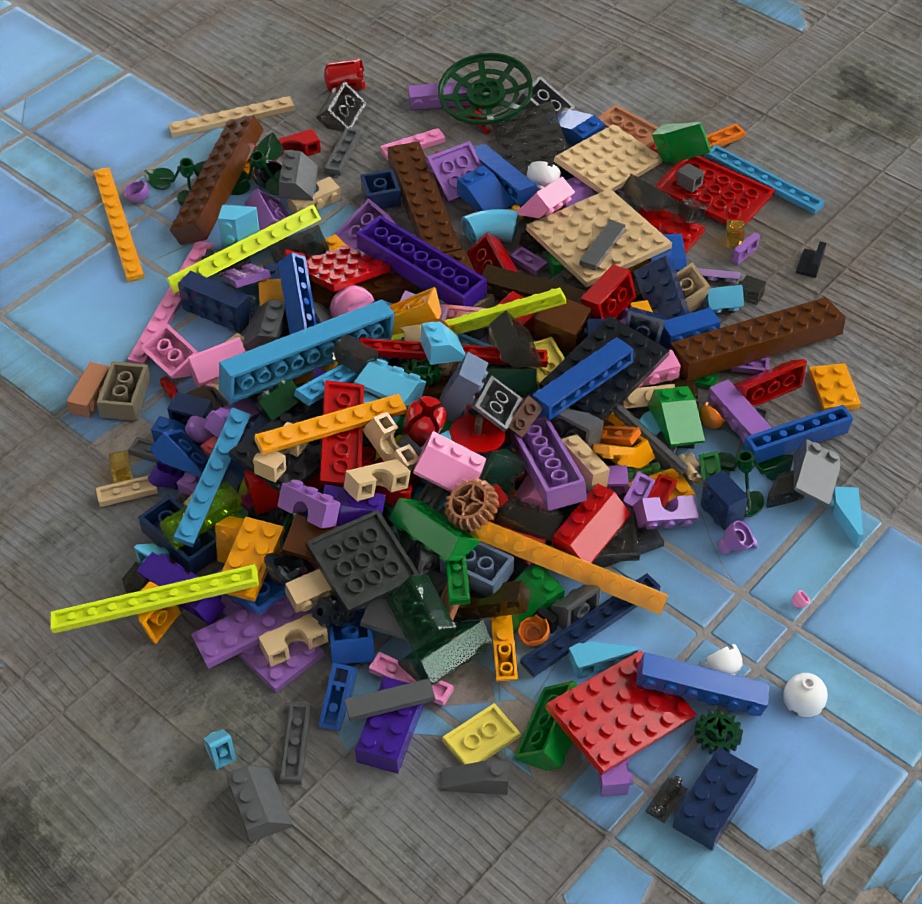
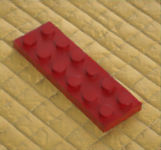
M325 380L323 415L364 404V385ZM363 426L321 438L319 485L344 487L346 471L362 466Z

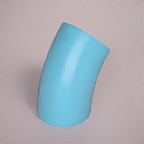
M491 209L463 216L461 223L465 235L472 245L486 232L503 242L513 243L520 215L514 210Z

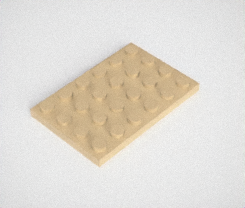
M614 124L556 155L554 159L555 163L598 193L609 188L612 191H616L660 165L663 161L657 152L652 151L645 144L639 142L632 135L627 134Z

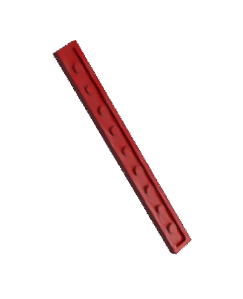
M360 338L359 356L427 359L421 342ZM462 345L465 354L470 352L488 362V364L539 368L547 367L548 363L547 350Z

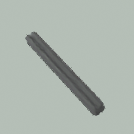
M622 405L617 406L613 412L628 427H639L641 431L640 436L647 439L651 448L679 474H684L687 471L688 466Z

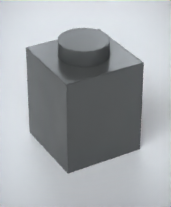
M688 163L678 170L676 184L693 193L703 184L704 171Z

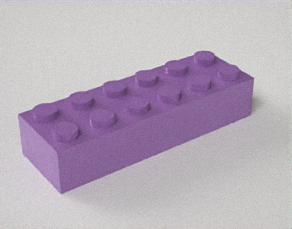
M543 415L538 416L523 437H518L515 433L510 432L511 443L548 511L587 500L585 480L550 420Z

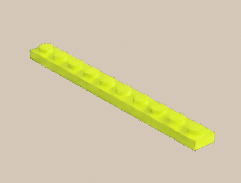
M314 204L167 277L166 280L173 293L176 294L179 292L178 283L189 271L209 277L321 220Z
M561 288L551 289L547 292L533 294L526 298L516 299L512 302L499 304L488 309H481L474 313L464 314L460 317L444 321L458 335L566 304V298ZM404 333L393 335L392 340L401 341Z
M254 564L51 611V630L53 633L63 632L259 586L258 570Z

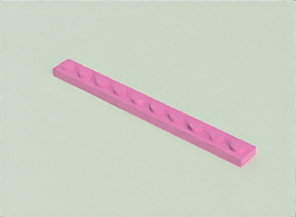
M205 241L196 242L179 271L209 257L214 249L213 243ZM169 287L129 355L128 363L148 364L151 358L140 346L166 323L171 324L182 304L179 292L174 294L171 287Z

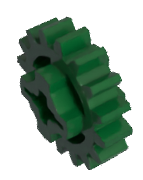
M409 359V362L404 361V364H401V368L404 369L405 373L419 375L421 380L426 381V385H432V382L437 383L441 379V367H438L439 364L430 365L428 359Z
M717 709L716 714H713L709 710L707 717L702 714L700 721H696L694 736H697L696 743H702V750L708 748L710 755L718 747L730 753V749L736 751L737 746L741 744L743 730L740 729L741 723L735 722L736 716L728 717V711L720 714L719 709Z

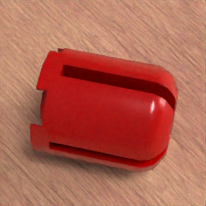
M352 59L326 64L324 79L327 89L331 93L365 90L366 81H363L364 66L362 60Z
M422 396L417 401H412L403 421V434H407L417 445L422 446L433 431L440 434L446 421V410L444 407L440 408L442 403L430 396Z

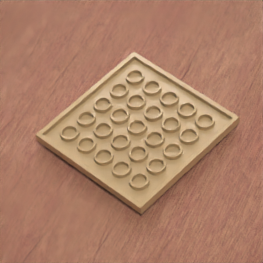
M610 188L552 213L548 217H543L526 225V231L586 288L593 285L612 264L628 269L672 248V242ZM609 220L626 225V230L596 271L579 265L580 259Z

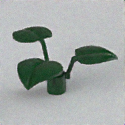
M274 132L267 135L258 144L256 150L251 153L252 162L250 163L249 175L247 177L246 173L242 171L231 192L232 195H242L250 189L248 181L251 179L253 167L257 169L265 168L271 177L266 182L268 192L273 195H279L281 170L277 171L273 176L266 165L267 159L276 160L283 153L282 144Z
M183 158L180 160V166H177L175 175L168 168L145 170V177L152 187L163 190L170 187V182H175L180 172L183 177L187 178L188 190H183L177 195L179 205L183 206L185 198L191 191L190 177L193 171L198 176L207 160L194 165L190 158Z
M743 450L739 452L737 459L732 454L719 452L721 469L728 475H730V471H735L737 466L741 472L745 473V493L748 496L745 517L757 515L764 506V497L761 492H750L748 473L753 470L754 465L760 474H766L768 479L782 480L790 474L793 463V455H781L760 462L758 465L751 451Z

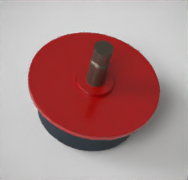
M481 414L463 416L457 419L450 428L453 442L485 457L486 460L495 456L497 449L501 447L505 440V432Z

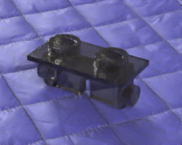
M679 776L667 778L645 812L665 824L687 791V788L682 786L683 780Z

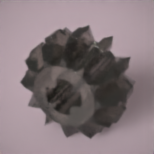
M526 230L524 233H521L520 247L522 246L535 255H542V252L546 251Z

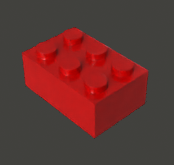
M612 264L593 286L583 294L581 302L582 305L591 308L590 319H606L609 316L616 319L636 298L630 270Z

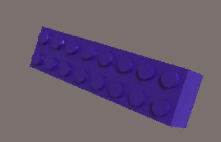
M381 215L356 233L358 250L371 255L372 258L380 259L390 264L391 270L425 291L435 287L438 299L448 305L473 307L487 295L486 278Z

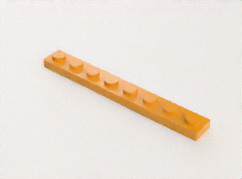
M396 394L255 434L254 440L261 454L265 455L365 426L373 417L388 412L391 418L406 414L407 408L400 395Z

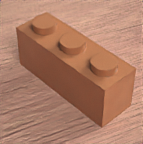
M89 362L66 401L70 414L91 418L94 411L98 409L97 400L110 366Z

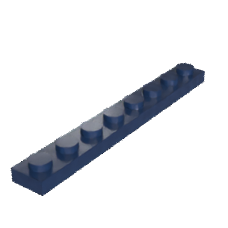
M648 573L636 580V582L660 591L661 586ZM612 596L522 657L520 664L533 677L537 676L569 654V647L577 643H585L636 608L637 605Z

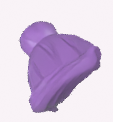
M735 521L725 530L724 538L718 541L717 546L721 553L728 554L731 550L744 551L752 546L757 548V541L745 522Z

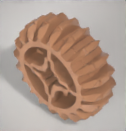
M470 478L468 482L462 480L460 486L455 484L456 489L450 490L451 496L446 497L447 503L444 504L446 509L444 512L448 517V521L455 528H461L465 532L468 529L473 532L475 527L481 530V525L483 524L488 526L487 521L489 519L494 520L492 514L498 513L496 507L499 506L498 495L493 486L479 478L475 481ZM482 494L484 495V502H481ZM459 508H462V509H461V511H462V514H461V515H459Z

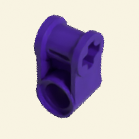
M159 461L148 476V480L156 487L178 490L176 483L183 477L185 471Z

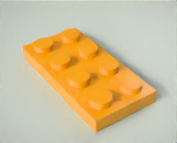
M245 517L222 572L255 564L258 570L259 586L227 593V595L253 602L256 601L268 572L264 557L268 553H276L285 531L284 526Z

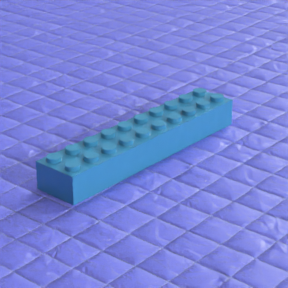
M379 300L220 361L219 390L228 402L232 404L270 389L283 379L286 381L315 371L316 368L320 369L359 353L360 338L392 340L395 313L383 300Z

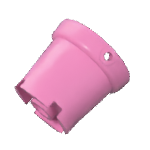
M352 285L343 288L332 298L330 305L331 317H338L376 301L372 294L363 287Z

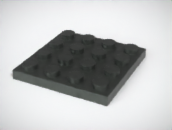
M378 509L315 537L305 544L347 614L420 578V574Z

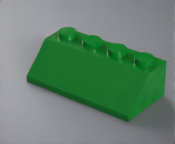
M399 498L389 517V520L395 523V528L409 533L411 539L422 542L425 549L438 553V557L445 562L460 561L481 541L469 532L462 531L461 528H455L448 521L447 517L421 500Z
M569 681L543 688L514 756L516 761L545 771L562 767L573 741L547 711L545 706L551 700L578 686L576 682Z

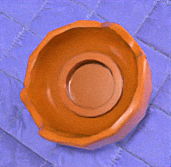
M705 402L700 407L699 417L704 426L710 429H717L726 422L708 402Z
M535 615L524 619L520 623L518 634L520 640L525 645L537 647L548 640L550 627L547 619H542Z

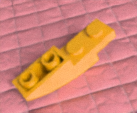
M512 615L491 617L496 682L517 681L518 673Z

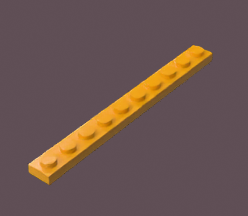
M110 168L94 170V176L127 282L144 279L143 270Z
M487 521L488 526L481 525V530L475 527L473 532L470 531V534L481 540V542L583 584L598 586L600 591L661 615L668 598V594L490 521Z

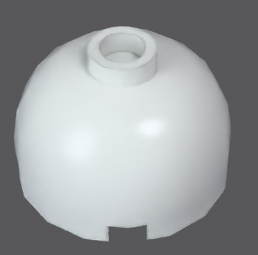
M532 162L530 167L528 166L527 178L536 184L538 192L560 178V169L555 165L552 167L547 166L548 162Z
M733 644L731 650L725 647L706 657L707 662L705 664L702 661L698 663V666L735 675L741 670L742 656L736 644Z
M811 673L794 675L788 680L783 692V701L787 709L797 712L798 716L813 717L820 714L826 705L828 697L824 682L818 676Z

